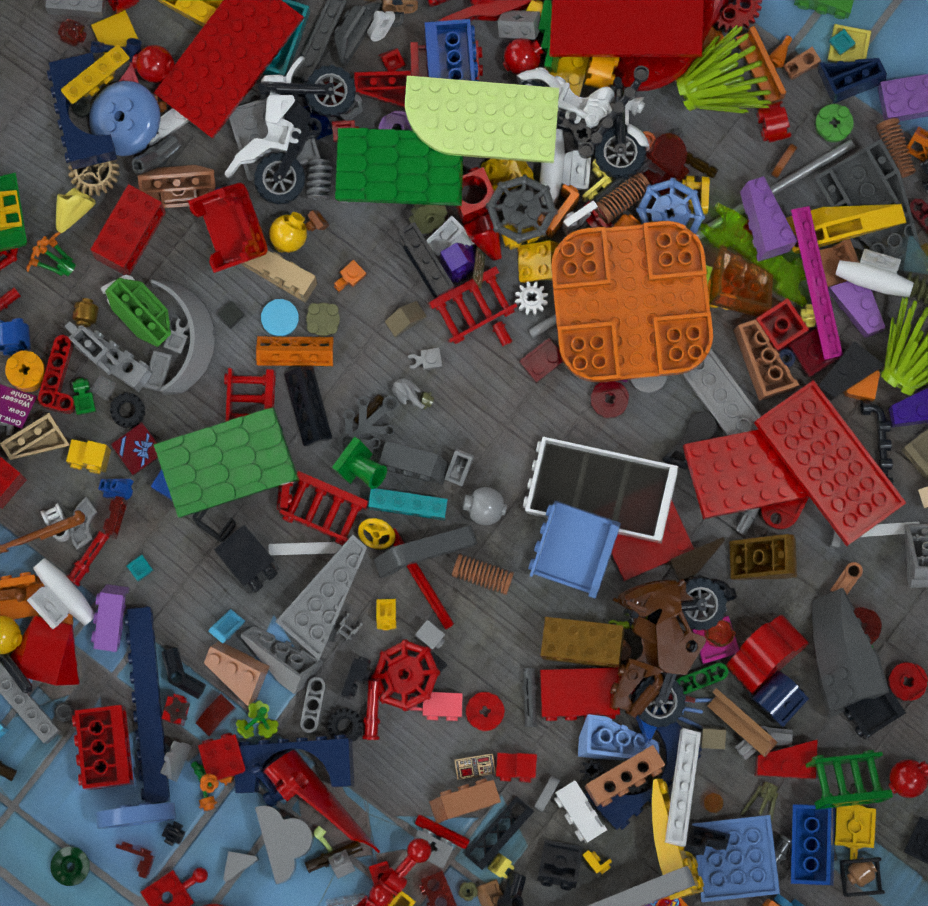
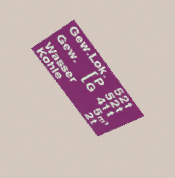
M0 384V422L23 428L37 396Z

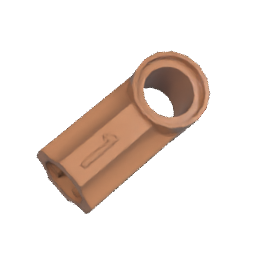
M856 562L849 563L830 591L833 592L844 588L848 595L863 573L862 566ZM850 566H855L858 569L857 576H850L848 573Z

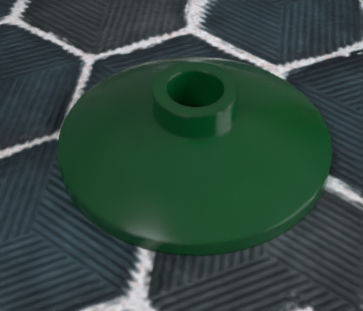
M64 847L53 856L50 869L52 876L58 883L65 886H75L86 879L90 870V862L85 852L77 847ZM69 863L74 864L75 867L73 870L68 869Z

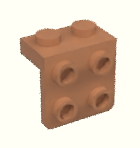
M850 239L844 240L831 248L819 250L828 287L847 281L835 275L840 260L860 263Z

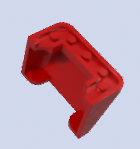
M236 183L188 200L191 213L196 217L203 216L216 252L210 255L209 260L213 273L267 254L268 247L244 184Z

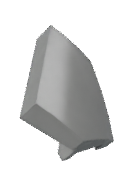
M173 741L169 752L164 757L165 763L161 774L177 782L191 745Z

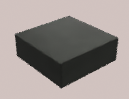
M232 301L218 313L230 328L245 316Z

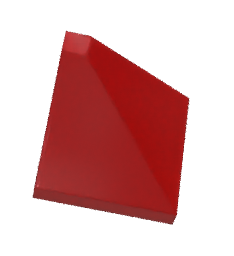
M398 48L379 54L387 71H395L406 65Z

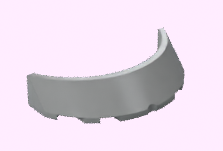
M151 279L150 282L153 288H163L178 301L188 320L190 345L186 360L177 375L161 388L163 395L182 394L189 390L207 370L215 346L213 323L204 304L190 290L171 281Z

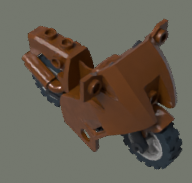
M694 578L686 582L683 579H680L678 582L676 580L651 581L619 594L618 599L613 597L612 601L619 603L625 608L623 611L624 615H632L634 618L631 629L635 635L642 638L643 651L636 660L627 658L625 665L621 664L617 673L620 676L618 682H614L610 689L612 694L610 708L617 710L619 707L625 710L631 717L636 718L638 716L643 722L654 727L669 726L682 716L683 709L686 706V696L682 686L679 685L675 678L677 674L686 675L706 643L704 636L693 633L691 629L708 630L711 627H715L723 619L727 608V600L723 590L720 589L718 584L709 579ZM697 590L698 598H694L690 594ZM701 590L709 593L705 598H701ZM711 596L713 598L714 605L706 604V601ZM707 607L713 608L709 615L705 611ZM693 610H695V612H694V614H693V617H692V616L688 613V611H693ZM699 610L702 611L705 618H696ZM677 619L684 625L686 631L681 629ZM635 689V692H633L632 696L633 698L630 700L628 696ZM670 693L673 696V701H668ZM665 703L672 704V707L668 712L664 707ZM653 704L655 706L651 713L647 707ZM658 707H661L664 714L655 715Z

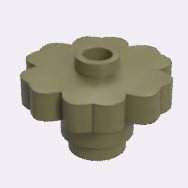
M414 204V207L411 209L413 215L409 217V221L411 223L415 222L422 234H429L433 229H438L445 223L444 217L447 215L445 205Z

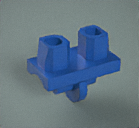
M101 479L98 489L104 492V498L128 500L133 493L131 485L134 481L131 479Z

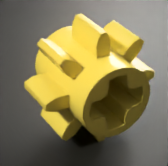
M806 304L805 309H800V317L808 328H814L816 319L812 304Z

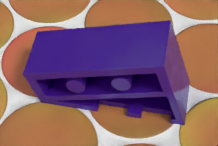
M455 243L440 252V264L452 283L464 281L467 278L466 275L474 271L476 250L472 245L469 247L467 244L464 246L462 243Z
M928 388L889 408L892 428L928 423Z

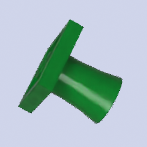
M356 437L352 439L332 466L341 478L350 485L357 476L370 489L380 486L387 474V467L371 460L370 457L373 453Z

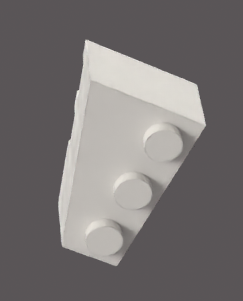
M576 781L555 792L557 797L554 800L559 808L563 807L567 814L564 816L568 823L575 825L577 829L575 834L580 842L584 840L587 843L607 831Z

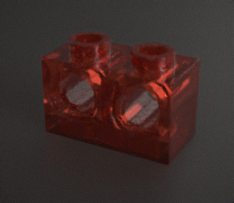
M443 871L421 879L422 884H419L422 895L427 894L430 901L426 903L427 906H436L435 902L440 897L446 899L447 906H457ZM431 879H436L439 882V888L436 891H431L428 888V882Z

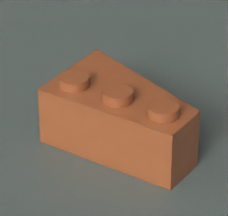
M220 641L210 646L204 664L247 706L257 700L270 667Z
M485 778L476 781V785L472 787L466 784L458 787V791L453 793L451 789L441 792L440 797L429 801L436 823L500 803L501 800L494 780L487 782Z

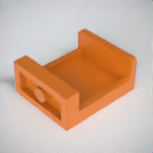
M564 184L562 186L561 196L566 201L560 207L558 214L554 216L546 231V235L551 239L562 226L565 220L564 217L572 212L579 202L580 194L572 185L567 186ZM541 214L537 221L539 226L543 223L545 215Z

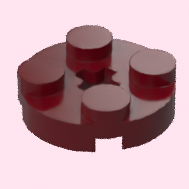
M600 382L594 387L591 394V406L603 418H616L623 414L628 406L629 394L625 386L620 382ZM606 395L615 397L613 404L605 402Z

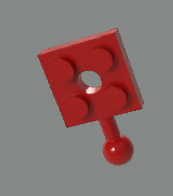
M202 867L196 868L193 871L192 877L182 883L176 872L172 870L140 893L149 906H191L195 901L187 889L196 882H205L208 878V872ZM165 892H170L173 895V900L170 903L163 901V894Z

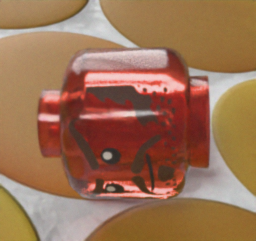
M68 19L66 22L62 21L57 35H60L62 42L76 47L80 42L84 43L87 33L84 32L85 26L83 24Z

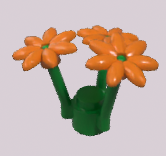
M60 232L55 233L49 240L44 236L41 240L37 241V246L32 248L31 260H29L26 267L27 272H29L31 265L53 271L60 276L64 274L68 277L72 273L76 264L72 262L73 259L58 246V242L55 240ZM49 244L52 248L55 247L63 257L61 259L48 251L46 246ZM40 253L47 254L58 262L57 268L39 262L38 259L34 258L35 255L38 257Z

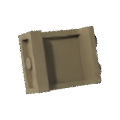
M928 429L901 450L925 480L928 478Z

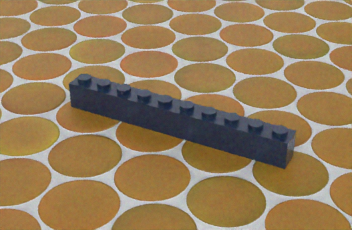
M151 607L127 609L128 614L124 615L125 625L129 626L126 640L127 645H131L128 661L133 666V672H130L131 684H134L135 691H132V702L136 703L137 710L133 711L134 722H138V730H135L136 742H140L137 758L142 763V769H139L140 781H143L144 788L141 789V799L145 800V802H151V804L171 802L168 776L161 774L165 763L166 748L153 610Z

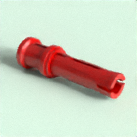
M101 531L98 532L80 561H75V566L70 574L66 575L77 587L80 586V581L85 574L90 572V565L109 539ZM97 543H99L94 552L92 553V555L89 557L92 550L95 548Z
M368 680L366 717L363 719L365 730L364 735H362V739L379 740L378 724L381 721L378 718L380 681Z

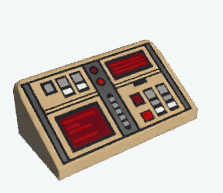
M493 754L454 760L457 780L496 773Z

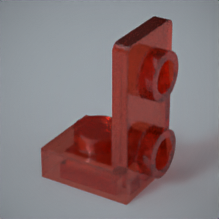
M677 163L664 176H661L658 172L654 173L649 169L643 175L653 185L670 180L671 178L681 181L690 171L682 164ZM670 188L663 189L658 192L662 196L665 193L669 192Z
M123 841L121 845L116 844L115 847L145 857L144 861L140 860L137 872H139V877L148 879L155 856L151 855L152 851L140 848V851L132 849V844Z

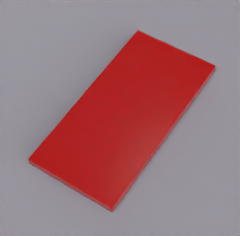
M552 0L550 57H702L704 0Z

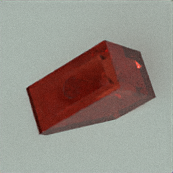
M220 694L207 707L196 721V724L210 737L236 708Z

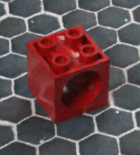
M478 167L472 168L468 171V174L463 175L462 190L465 186L477 185L486 193L479 203L470 204L462 200V206H455L463 225L489 214L488 209H486V203H489L494 190L484 167L480 169Z

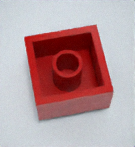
M788 298L756 318L769 338V342L777 352L806 335L809 331Z

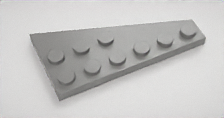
M354 535L346 541L275 621L318 661L367 549Z

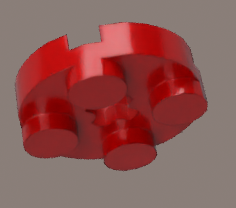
M904 662L892 669L888 677V686L896 698L901 701H914L920 698L926 691L928 678L921 666ZM905 676L908 679L912 678L911 687L903 684Z
M481 692L474 695L466 706L468 722L480 731L495 729L504 718L505 710L502 701L497 695L489 692ZM483 706L491 710V713H488V717H484L483 714L479 713Z

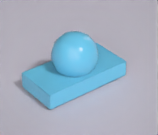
M230 609L208 632L224 643L245 623V620Z

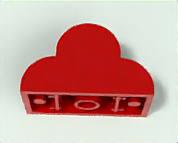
M782 614L770 623H765L742 644L740 650L730 659L726 666L753 695L778 670L780 671L809 645V642Z

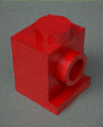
M388 861L369 866L374 885L380 883L378 875L390 868Z

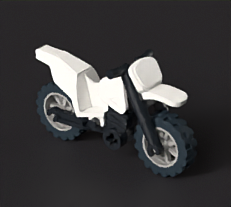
M300 56L294 62L286 77H283V75L264 76L258 89L260 90V99L267 97L265 122L268 127V134L263 139L254 138L234 156V160L225 171L226 178H231L241 164H252L263 158L257 165L254 173L255 187L260 196L267 200V202L277 205L288 204L294 201L301 194L305 184L304 170L297 157L301 154L306 141L317 139L322 131L321 122L317 118H311V114L298 102V97H304L311 109L321 116L338 117L346 113L353 105L356 87L353 78L341 67H335V65L322 66L318 70L316 69L304 84L291 83L295 72L305 60L303 56ZM330 78V83L324 84L322 80ZM333 78L339 80L341 83L334 87ZM343 85L345 93L343 94L335 90ZM334 95H338L343 98L339 103H337ZM327 100H332L334 105H327L325 103ZM315 125L317 127L316 130L310 132L309 126L313 127ZM271 152H275V153H276V154L273 153V154H270V155L267 156V157H264V156H266L267 154H269V153H271ZM279 165L276 172L271 169V167ZM268 171L274 175L273 178L265 179ZM290 173H293L294 181L286 179ZM274 181V186L270 189L266 182ZM284 182L292 184L287 191L283 185ZM281 185L283 192H274L276 187Z

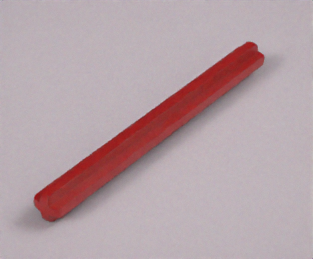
M393 528L395 532L394 547L405 544L397 530ZM418 564L407 565L406 567L445 629L454 625L452 619Z

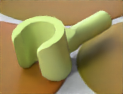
M317 826L313 831L314 836L323 843L328 852L332 851V847L323 838L326 831Z

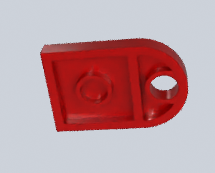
M809 498L761 507L762 519L773 529H788L797 521ZM772 514L780 515L781 522L779 524L772 523L770 519Z

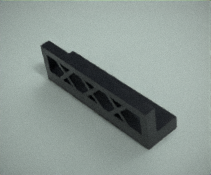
M302 366L285 373L303 445L309 446L319 441L333 439L313 366ZM295 374L298 380L296 385L293 383L292 376ZM299 393L302 394L303 398L301 403L297 398ZM304 411L308 416L306 421L303 420L302 416ZM309 429L313 435V439L310 440L307 435Z
M516 796L465 853V856L483 870L532 815L534 810ZM516 802L525 809L520 816H512L511 808ZM509 811L510 816H505V814ZM510 818L509 829L499 831L498 822L501 819ZM512 818H517V820L512 824ZM495 826L497 827V831H491ZM489 833H497V842L494 845H486L485 837ZM499 833H504L499 839ZM483 840V841H484V845H483V846H478V845L481 843V841ZM487 847H492V848L486 853V848H487ZM475 848H484V857L479 862L470 855Z

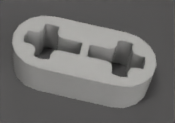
M553 775L550 777L534 806L535 809L543 812L560 779Z

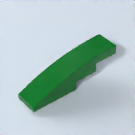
M544 0L538 27L544 35L541 48L547 53L544 66L549 72L557 73L559 57H550L552 0Z

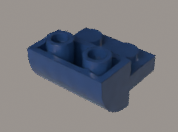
M778 670L752 699L780 726L784 727L809 698L799 689L795 682Z

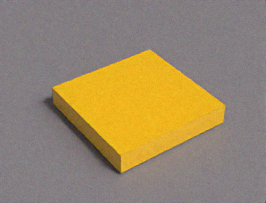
M126 10L91 25L97 40L107 45L126 47L128 39H138Z

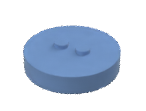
M151 802L139 803V806L131 807V804L120 805L117 809L96 812L97 829L151 824L176 819L175 803L151 804Z

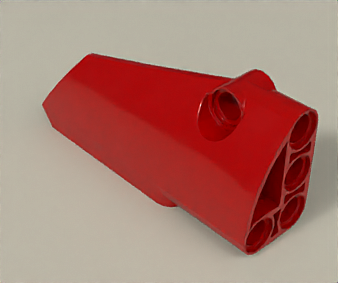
M295 749L277 759L264 770V773L287 802L297 794L326 817L349 839L365 843L374 848L377 853L380 852Z

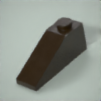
M724 537L670 559V564L677 580L683 579L686 582L694 579V576L697 575L724 543Z

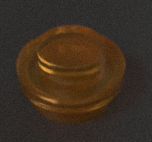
M711 793L705 797L704 807L711 813L719 812L723 807V799L719 794Z

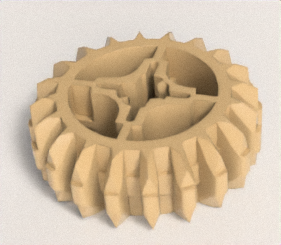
M117 160L92 165L97 170L98 177H96L91 171V166L86 167L79 175L80 168L73 170L70 165L68 168L72 172L69 173V177L73 178L71 183L73 185L76 184L75 188L77 190L82 189V194H86L89 190L90 196H93L94 191H96L97 196H100L101 190L105 194L107 193L106 187L114 188L111 182H118L114 176L120 175L119 171H117L120 166L116 164ZM107 167H109L107 177L104 180H102V173L106 171ZM94 179L97 181V184H88L83 180Z

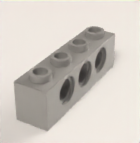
M87 329L113 354V357L118 356L117 361L120 363L118 367L112 364L110 359L104 364L111 369V374L137 392H140L152 375L148 370L149 366L141 360L139 362L133 359L134 356L127 350L124 352L118 349L120 346L112 340L109 342L104 340L105 336L99 331L95 330L92 332ZM75 346V348H76L81 354H83L84 356H86L81 350H79V349ZM133 366V370L126 373L127 367Z

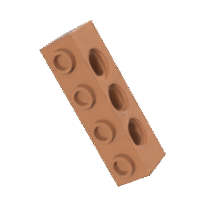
M654 745L587 783L585 789L596 807L600 805L605 807L613 802L611 798L617 795L622 797L630 792L628 788L633 785L637 788L646 782L645 778L650 775L654 778L661 774L665 763ZM644 763L648 768L647 772H640L638 764ZM621 774H629L631 781H622ZM604 784H613L614 791L607 792Z

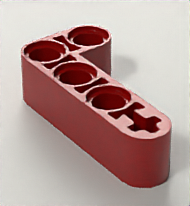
M59 335L54 340L39 391L38 401L45 409L63 414H71L75 411L74 400L70 395L61 393L73 351V343L66 335ZM65 341L67 346H64L62 350L60 344H64ZM57 359L63 360V364L60 367H54V362ZM52 377H56L58 382L53 386L49 385V380ZM51 395L52 401L45 404L43 402L44 397ZM65 400H70V407L62 408V403Z

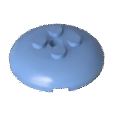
M120 81L104 88L95 98L89 114L91 134L99 136L111 134L117 156H131L144 150L152 138H155L160 125V108L155 96L145 86L133 81ZM124 114V120L120 121L119 118H121V115Z

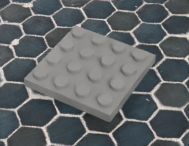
M298 97V102L304 107L302 97ZM267 98L238 106L229 117L239 151L254 138L263 139L267 136L268 127L265 122ZM315 139L307 140L301 154L297 157L301 166L309 164L310 159H321ZM271 152V153L267 154V155L264 156V157H267V156H269L270 154H273V153L276 154V153H275V152ZM263 158L252 164H243L248 182L254 180L256 167ZM279 165L273 166L271 169L276 172ZM268 171L267 174H266V176L273 175V174Z

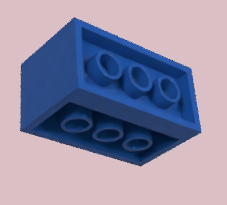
M470 19L425 22L428 77L479 81L475 80L478 77L477 61L474 62L476 60V43L472 42H475L474 25L470 24Z

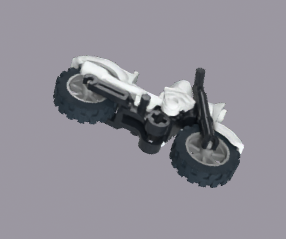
M542 67L526 70L516 76L520 85L559 88L557 128L570 133L573 137V143L577 148H579L581 143L591 141V135L599 130L602 126V120L609 116L613 110V105L619 102L624 95V84L620 77L614 79L615 91L610 87H602L589 95V97L583 98L575 95L570 89V84L565 83L566 81L563 78L552 76ZM637 97L628 101L624 107V113L621 116H617L613 122L615 123L614 128L604 134L601 145L595 148L596 163L600 170L610 178L612 176L615 179H627L629 176L637 174V171L643 166L646 152L649 151L650 146L644 133L637 127L629 124V110L632 111L634 116L637 112L641 113L645 106L643 102L644 97ZM614 141H615V148L612 147V146H610V144H611L612 142H614ZM630 144L632 145L634 152L627 151V148ZM609 149L615 152V154L607 156L606 151ZM626 155L634 156L633 160L629 162ZM614 158L616 165H613L609 160ZM620 160L627 164L625 166H618Z

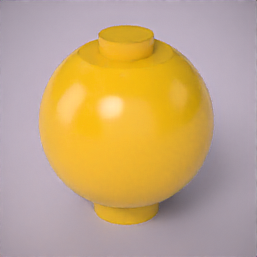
M292 212L290 215H282L271 224L269 237L278 252H295L306 242L307 229L303 223L305 218L301 214Z
M0 616V654H7L21 644L22 635L19 625L12 618Z

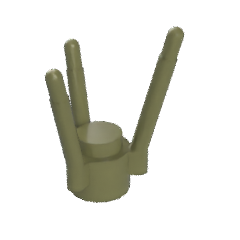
M764 781L762 786H758L757 791L740 814L743 816L759 794H761L760 797L763 799L759 815H762L767 801H771L769 815H771L772 822L778 793H776L778 787Z

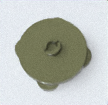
M327 303L310 304L306 318L308 332L318 336L335 334L340 323L338 306Z

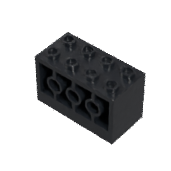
M245 525L241 526L214 549L221 561L249 593L258 592L263 587L262 583L267 579L270 581L278 574L277 570H279V567L273 557Z

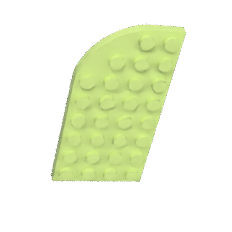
M407 76L405 112L408 122L417 137L435 151L454 156L554 164L559 88Z

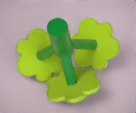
M260 700L256 703H251L248 706L250 711L248 716L253 718V720L249 723L245 719L236 721L237 731L245 739L254 736L252 725L255 723H260L258 725L259 736H264V738H270L278 732V721L266 720L268 718L267 712L270 709L268 704H263Z

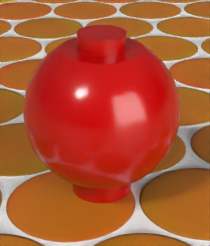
M518 38L507 45L504 51L505 61L503 65L508 72L512 71L513 74L518 75L526 70L538 68L541 62L540 55L545 51L541 48L538 40L531 41L525 38Z
M160 45L146 46L139 54H135L132 59L133 68L137 69V72L144 80L152 83L162 82L168 73L172 72L175 65L170 52Z
M904 759L896 763L891 769L889 776L891 783L888 785L894 794L898 793L899 796L904 798L920 796L928 786V764L924 760L919 763L913 759Z

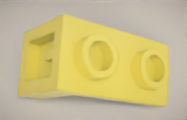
M596 159L592 162V171L598 178L602 177V179L582 195L584 202L588 199L590 201L594 199L600 188H606L612 183L611 179L613 177H608L606 173L600 170Z

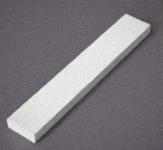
M685 728L680 730L665 843L680 847L686 846L701 732Z

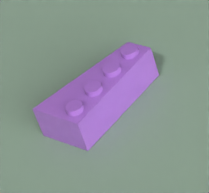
M765 177L748 181L740 191L745 214H748L749 230H752L754 238L752 241L757 250V261L759 262L789 252L798 241Z

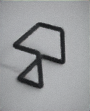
M209 509L203 510L198 518L196 517L200 512L194 513L192 519L196 525L219 542H224L236 526L235 520L230 518L218 534L200 521Z
M880 857L840 861L844 897L885 893L881 885L879 861L882 859ZM875 862L878 890L847 893L844 864Z

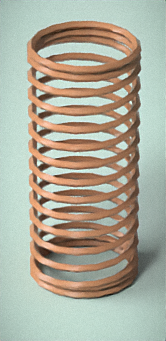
M892 118L877 124L876 129L879 132L880 139L883 142L888 141L884 143L889 145L886 148H893L889 150V153L894 152L890 155L895 156L893 160H897L895 164H898L897 167L901 177L904 178L912 175L916 170L914 165L911 164L913 161L910 160L912 157L909 156V149L906 148L908 145L905 144L906 141H902L905 139V137H901L904 133H900L902 129H898L901 127V125H897L900 121L898 118Z
M637 172L632 178L630 177L622 185H619V187L610 192L609 195L596 202V205L608 220L602 216L598 207L595 211L606 224L613 221V218L620 216V213L626 211V208L633 206V203L636 204L639 198H643L644 194L641 193L634 181L637 182L645 194L647 190L645 187L650 183L642 173ZM630 183H632V184L634 185V187L636 188V190L640 193L641 197L637 194V192H636L635 189L631 186ZM627 185L631 188V190L633 191V193L637 196L638 200L634 197V195L632 194V192L628 189ZM624 188L629 192V194L635 202L631 200L630 196L625 192ZM621 191L624 192L626 197L630 200L631 204L628 203L627 199L622 195ZM618 193L621 195V197L623 198V200L627 203L628 207L624 204V202L622 201V199L618 196ZM615 196L619 199V201L621 202V204L624 206L625 209H623V208L621 207V205L619 204V202L615 199ZM611 198L616 202L621 211L618 210L617 206L612 202ZM608 201L611 202V204L613 205V207L617 210L618 214H617V213L614 211V209L609 205ZM605 203L609 206V208L611 209V211L614 213L615 217L611 214V212H610V211L608 210V208L605 206Z
M458 555L452 577L458 578L460 574V580L464 576V581H466L468 577V583L472 579V584L476 581V585H478L480 582V586L482 587L484 584V588L489 583V590L493 585V591L497 587L496 591L499 592L501 588V594L507 595L514 572L511 571L506 580L508 570H506L501 581L504 569L501 570L497 579L500 568H497L494 575L496 566H493L489 576L491 564L485 574L487 563H485L480 575L483 561L477 571L479 560H477L472 572L475 558L468 570L471 557H469L464 569L467 556L464 557L460 567L463 555Z

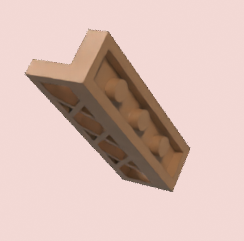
M716 688L713 691L716 697L707 707L765 757L778 742Z

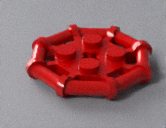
M403 639L401 643L380 652V658L373 675H371V680L380 681L379 701L382 704L386 703L403 711H409L415 705L432 698L431 693L437 677L440 675V670H438L431 654V649L428 646L423 647ZM408 650L419 654L416 658L408 655ZM402 651L401 655L394 659L390 658V656ZM424 658L430 670H424L421 663ZM386 661H388V670L382 674ZM404 670L406 672H409V675L406 679H401ZM425 676H430L425 690H423L421 686L424 684ZM382 679H385L388 685V689L386 691L382 684ZM417 690L421 693L420 695L408 700V695H410L411 693ZM394 692L402 695V701L392 698L391 695Z

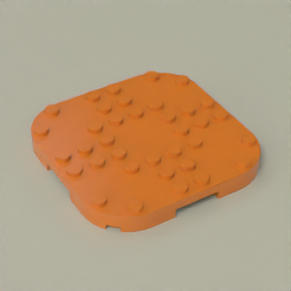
M673 221L647 222L642 225L580 229L567 235L556 247L552 258L551 274L559 351L565 366L575 376L590 382H607L679 375L692 371L707 357L712 346L713 327L707 287L705 253L698 236L686 228L685 225Z

